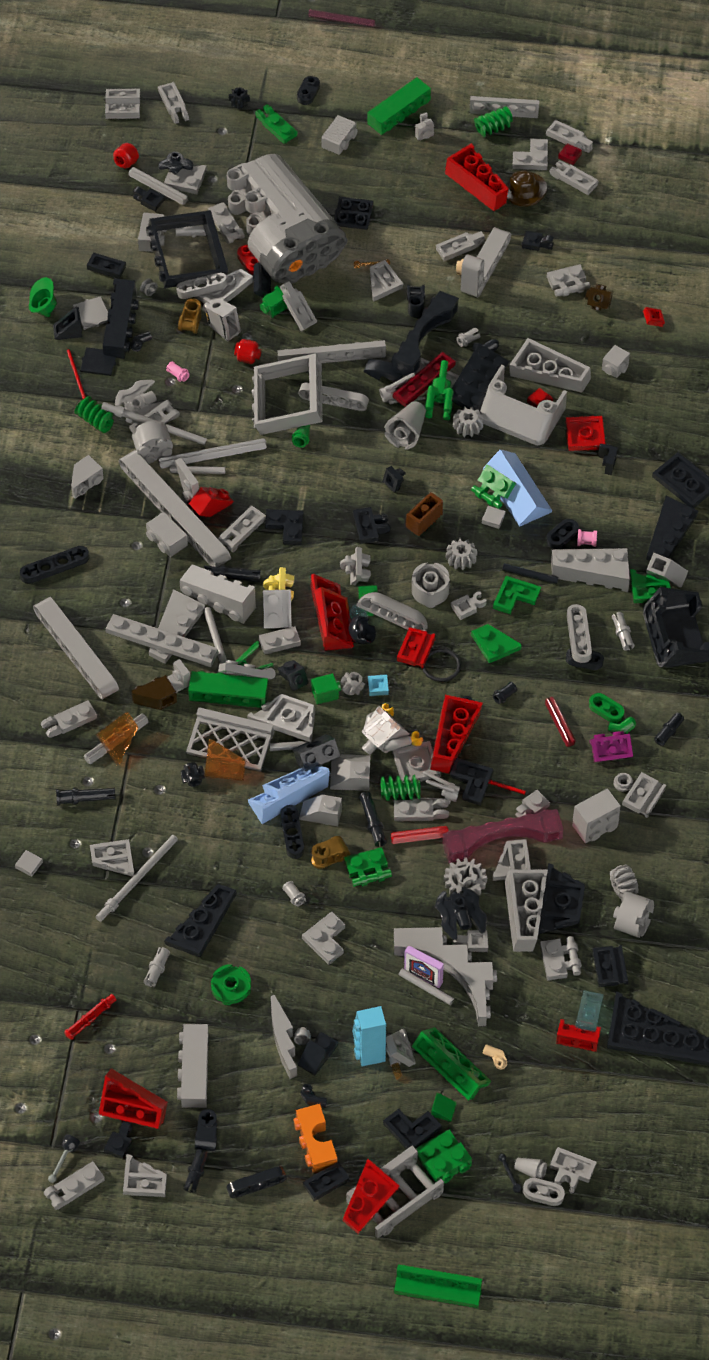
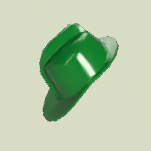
M45 277L39 279L31 288L29 310L32 313L50 317L51 312L57 305V300L54 296L53 281Z

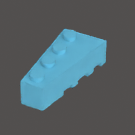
M382 1007L357 1011L352 1030L356 1060L360 1059L361 1066L386 1062V1022Z

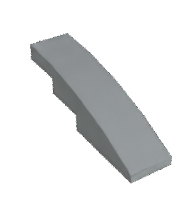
M273 995L271 996V1015L275 1044L289 1079L297 1076V1066L292 1059L295 1056V1046L290 1039L293 1037V1026L277 998Z

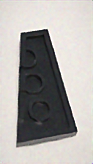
M666 495L646 560L650 561L653 553L669 558L697 518L699 511Z
M217 884L201 901L202 904L189 914V918L183 924L180 923L175 928L176 931L164 940L165 945L201 958L236 897V890Z

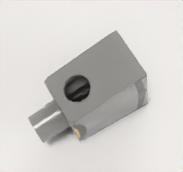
M220 298L212 303L206 302L203 305L202 310L207 315L209 326L226 341H230L241 332L235 306Z

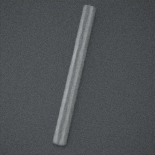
M262 438L159 458L160 468L176 466L175 460L182 458L185 464L257 451L266 449L267 444L266 440Z

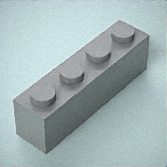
M183 1024V1032H179V1044H183V1050H179V1063H182V1069H178V1081H181V1088H177V1100H181L182 1108H207L208 1024Z

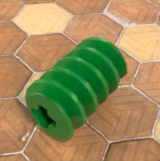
M507 106L491 111L490 114L486 113L484 116L480 115L478 118H474L476 129L483 138L486 137V132L488 135H492V129L497 133L498 127L501 131L504 130V125L510 128V122L513 121L512 113Z
M90 396L80 401L74 410L75 414H78L80 418H83L101 433L108 432L114 423L112 419L113 413L101 409L102 405L97 404V401L92 400Z
M405 775L403 781L400 776H397L396 781L393 780L392 776H389L388 782H386L384 776L381 777V799L385 796L386 800L389 801L392 795L394 800H397L400 795L402 800H405L407 794L410 800H413L414 794H416L418 799H421L420 778L417 780L415 775L412 776L411 780Z

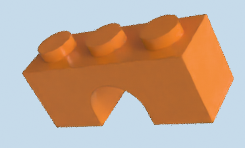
M320 1104L296 1110V1118L293 1119L296 1131L300 1130L301 1133L299 1137L301 1148H305L307 1155H305L307 1167H311L314 1174L337 1163L332 1140L319 1142L314 1139L317 1133L326 1131V1121Z

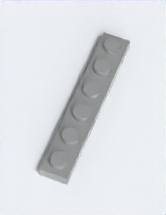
M385 340L357 342L352 344L278 350L277 353L278 361L316 353L321 363L386 357Z
M115 614L112 615L105 628L108 634L212 667L219 653L216 647Z

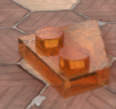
M125 712L98 732L96 736L114 762L119 765L122 763V758L139 727L130 714Z
M209 739L205 777L244 781L246 760L214 740Z

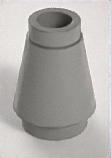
M518 1157L514 1168L532 1178L543 1179L546 1174L547 1163L543 1162L542 1159Z

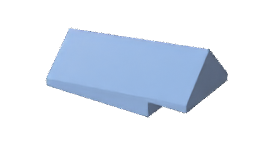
M500 449L487 464L516 482L508 499L502 496L500 499L518 525L523 526L551 513L552 509L517 455Z
M321 765L308 771H304L302 768L262 785L264 793L248 799V803L261 824L278 816L281 809L286 805L295 806L327 788L329 769Z

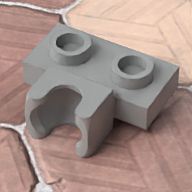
M557 1147L550 1164L551 1169L558 1171L554 1183L561 1185L562 1182H568L570 1184L569 1192L574 1193L579 1179L589 1183L597 1162Z

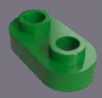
M595 693L590 697L589 708L592 712L609 722L619 723L623 720L624 708L622 705L602 693Z

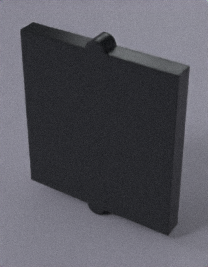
M86 347L84 357H82L80 372L111 376L113 367L116 365V356L103 355V349Z

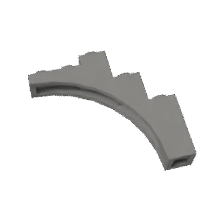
M442 927L394 928V956H405L406 948L411 946L444 964L443 970L451 974L463 986L471 998L476 1011L478 1026H486L487 1018H490V1006H486V1000H490L489 990H493V982H497V970H493L492 962L472 963V954L467 951V945H447V937L443 935Z

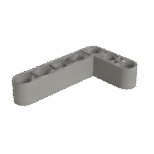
M494 227L478 256L475 257L469 254L465 256L462 263L461 292L477 298L480 296L510 242V232Z

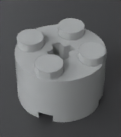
M145 422L136 428L135 434L132 433L137 454H140L148 464L153 463L159 458L172 455L173 443L165 423Z
M423 563L417 566L412 576V595L415 600L428 608H433L447 599L450 585L448 570L439 563Z
M625 891L622 896L621 906H617L614 911L613 917L616 918L614 929L640 938L649 927L651 919H648L649 912L653 913L654 901Z

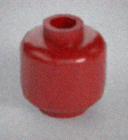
M124 143L114 151V162L121 168H129L138 161V150L134 145Z
M247 339L237 342L234 350V356L237 357V360L247 364H254L256 359H260L262 353L258 342Z

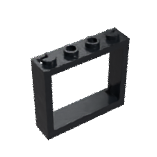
M211 210L149 219L146 233L151 239L150 248L155 253V266L159 267V280L163 282L164 288L176 287L181 282L215 273L227 275L228 268ZM203 225L216 269L169 276L157 231Z

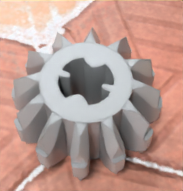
M464 407L463 410L458 409L457 414L453 416V427L456 429L457 434L463 433L464 437L470 435L472 438L473 433L478 435L483 428V415L480 414L479 410L474 411L473 407L470 409Z
M460 538L458 542L453 540L451 545H448L446 560H448L449 566L454 565L455 570L458 567L464 570L465 567L471 568L472 564H475L478 552L475 549L474 543L469 544L468 539L463 542Z
M627 864L617 866L610 871L611 885L620 899H622L625 891L634 894L638 893L639 885L637 879L632 872V868Z

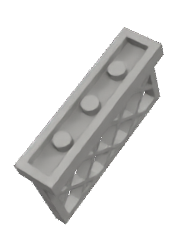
M198 708L197 719L186 753L261 771L270 741L274 735V728L271 724ZM201 723L208 725L211 730L201 735L198 729ZM220 729H226L229 735L219 739L216 732ZM239 733L245 734L248 739L238 744L234 736ZM214 734L217 741L208 746L204 738ZM259 737L266 739L265 744L259 748L253 742V740ZM232 738L236 746L226 750L222 743ZM201 740L205 748L200 751L193 750L194 743ZM251 743L254 750L245 755L241 747ZM220 744L224 752L219 755L212 754L210 749ZM239 749L242 757L237 760L231 759L229 753ZM257 753L260 760L258 765L250 763L247 758Z

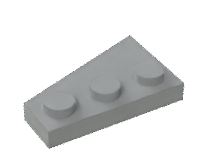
M239 269L226 275L228 285L225 289L196 296L195 298L204 304L206 302L212 303L218 298L229 302L253 283L254 278L249 273Z

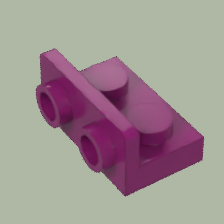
M624 731L614 732L613 736L605 737V734L594 735V739L589 740L592 745L594 763L633 757L630 734H624Z

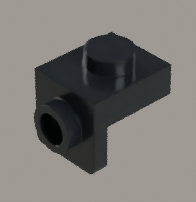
M295 660L288 661L278 668L279 674L288 681L292 691H296L309 683L304 667Z

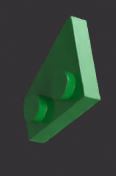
M630 569L634 604L647 603L660 587L670 588L669 581L657 579L648 574L643 576L637 574L636 570Z
M489 624L471 631V636L488 663L521 650L519 642Z

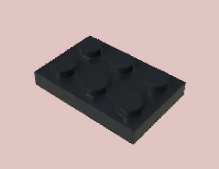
M678 452L652 473V477L687 506L695 508L709 496V476Z

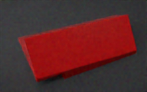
M312 574L311 592L324 651L354 647L353 640L349 635V624L351 621L348 599L341 595L340 584Z

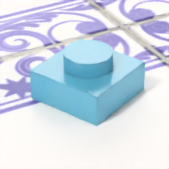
M387 675L368 676L369 696L389 695Z

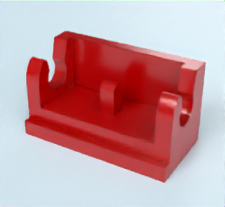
M564 1019L560 1020L556 1044L597 1051L601 1027L597 1026L596 1030L565 1024Z

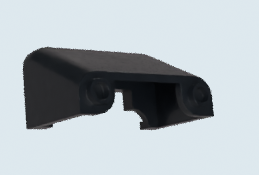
M660 587L645 604L643 616L659 667L670 668L709 661V642L703 644L695 617L702 608L699 592Z

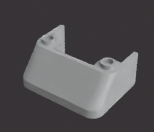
M501 365L488 386L480 410V414L484 418L483 424L534 445L544 444L566 409L567 391L563 390L556 403L544 400L535 408L505 395L507 391V386L504 383L505 366Z

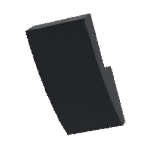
M368 359L363 371L377 380H380L382 376L393 382L402 378L401 374L393 371V363L378 359Z

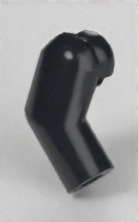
M148 331L134 336L130 345L131 349L135 352L140 351L144 342L152 340L151 333Z

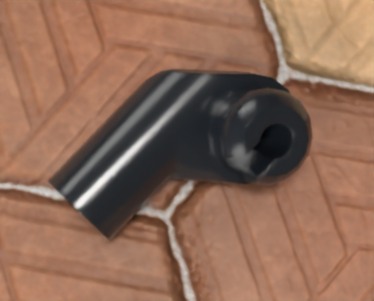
M491 339L482 345L494 352L499 348V341ZM474 343L473 351L476 349L479 343Z
M304 1084L300 1094L305 1103L309 1106L320 1104L321 1108H326L327 1098L317 1097L312 1091L313 1087L310 1084Z

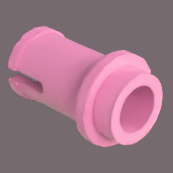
M173 361L167 365L166 371L177 377L178 381L185 382L189 378L186 368H181Z

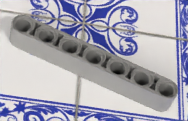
M51 597L33 606L39 620L100 699H104L119 690L113 676Z

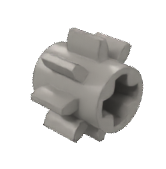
M346 672L344 677H342L340 684L343 685L342 690L347 695H359L365 686V683L362 682L363 677L359 673L351 672L349 674Z

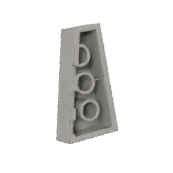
M191 565L180 579V591L184 595L191 596L200 603L212 607L215 611L226 614L234 621L244 624L256 608L255 587L252 585L248 587L242 586L240 581H228L226 576L221 574L214 576L212 571L195 565Z
M508 870L505 888L513 952L534 950L538 937L548 870Z

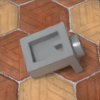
M180 659L173 662V674L167 677L176 693L190 684V672Z

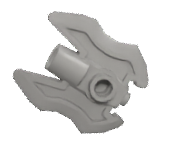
M154 380L136 381L127 390H119L115 399V406L123 404L125 410L144 416L163 402L154 403L157 398L153 391L145 393L154 384ZM126 418L125 420L126 422L131 424L136 422L129 418Z

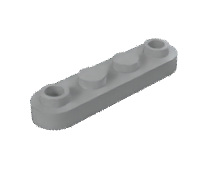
M574 604L567 609L572 658L579 663H585L591 659L592 654L587 613L583 606Z

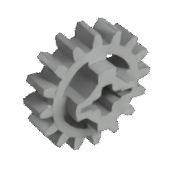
M464 858V862H461L459 859H456V864L451 862L450 868L445 869L444 875L445 888H450L449 894L451 895L455 891L461 893V888L466 887L481 895V889H485L487 882L486 870L481 869L482 864L478 863L475 865V859L468 862L467 858Z

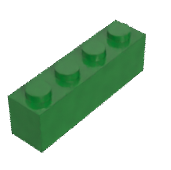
M416 77L368 111L367 124L381 135L390 131L396 124L402 122L407 116L415 113L417 109L426 105L431 100V88Z
M192 671L188 690L189 701L262 708L261 706L266 704L268 679Z

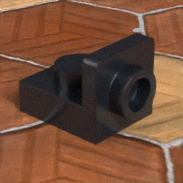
M600 444L598 457L604 458L602 466H605V474L612 475L617 459L618 447Z

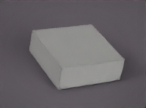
M488 506L482 518V524L499 529L505 517V511Z
M25 850L16 862L15 868L32 877L43 863V860Z

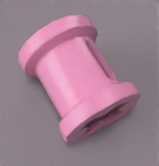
M578 529L577 546L584 544L596 547L597 531L586 532Z

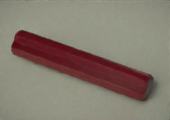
M554 697L547 698L545 705L567 747L575 745L576 740Z

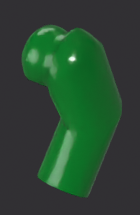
M628 717L620 724L610 722L608 731H624V734H627L635 728L636 720L633 717Z

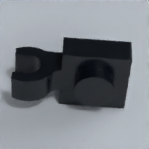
M136 187L133 191L135 193L133 196L135 200L141 201V205L155 212L165 200L164 195L152 189L146 192L142 188Z
M526 231L522 248L539 251L540 247L552 250L554 237L550 235L543 237V233Z
M123 1121L119 1133L112 1132L104 1148L105 1153L124 1160L132 1143V1139L128 1137L133 1128L131 1126L132 1122Z

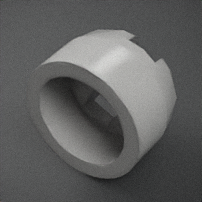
M305 1027L298 1028L294 1036L295 1043L307 1045L309 1040H311L310 1031Z

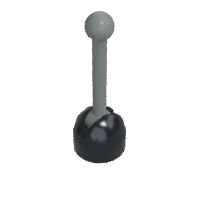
M65 1135L62 1141L64 1152L53 1174L48 1177L50 1183L56 1182V1175L68 1152H73L78 1148L80 1141L74 1136Z

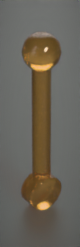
M386 259V262L390 265V260ZM355 261L354 268L358 269L361 266H371L382 261L364 263Z

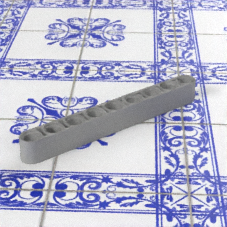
M134 450L119 459V465L122 470L161 512H164L187 534V541L210 566L220 567L231 560L230 553L226 547L140 454H137Z

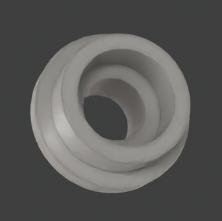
M620 773L614 778L613 784L618 791L626 792L632 788L633 779L627 773Z

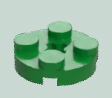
M231 964L219 967L214 972L211 980L212 994L224 1005L243 1001L251 993L249 973L243 967L239 966L238 968ZM228 981H230V982H232V983L236 982V984L234 985V987H232V988L227 987V985H228L227 982H228Z

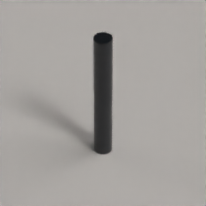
M504 564L502 571L557 584L559 579L557 576Z

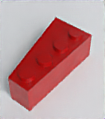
M471 143L447 158L445 174L491 210L495 211L506 204L509 188L497 174L491 171V166L482 160V155L474 150L475 147Z
M445 694L430 770L449 774L455 759L460 754L480 716L482 702Z

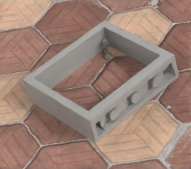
M316 353L254 367V376L252 377L254 389H252L254 418H252L254 429H257L260 435L323 422L322 364ZM309 371L310 410L265 419V380Z

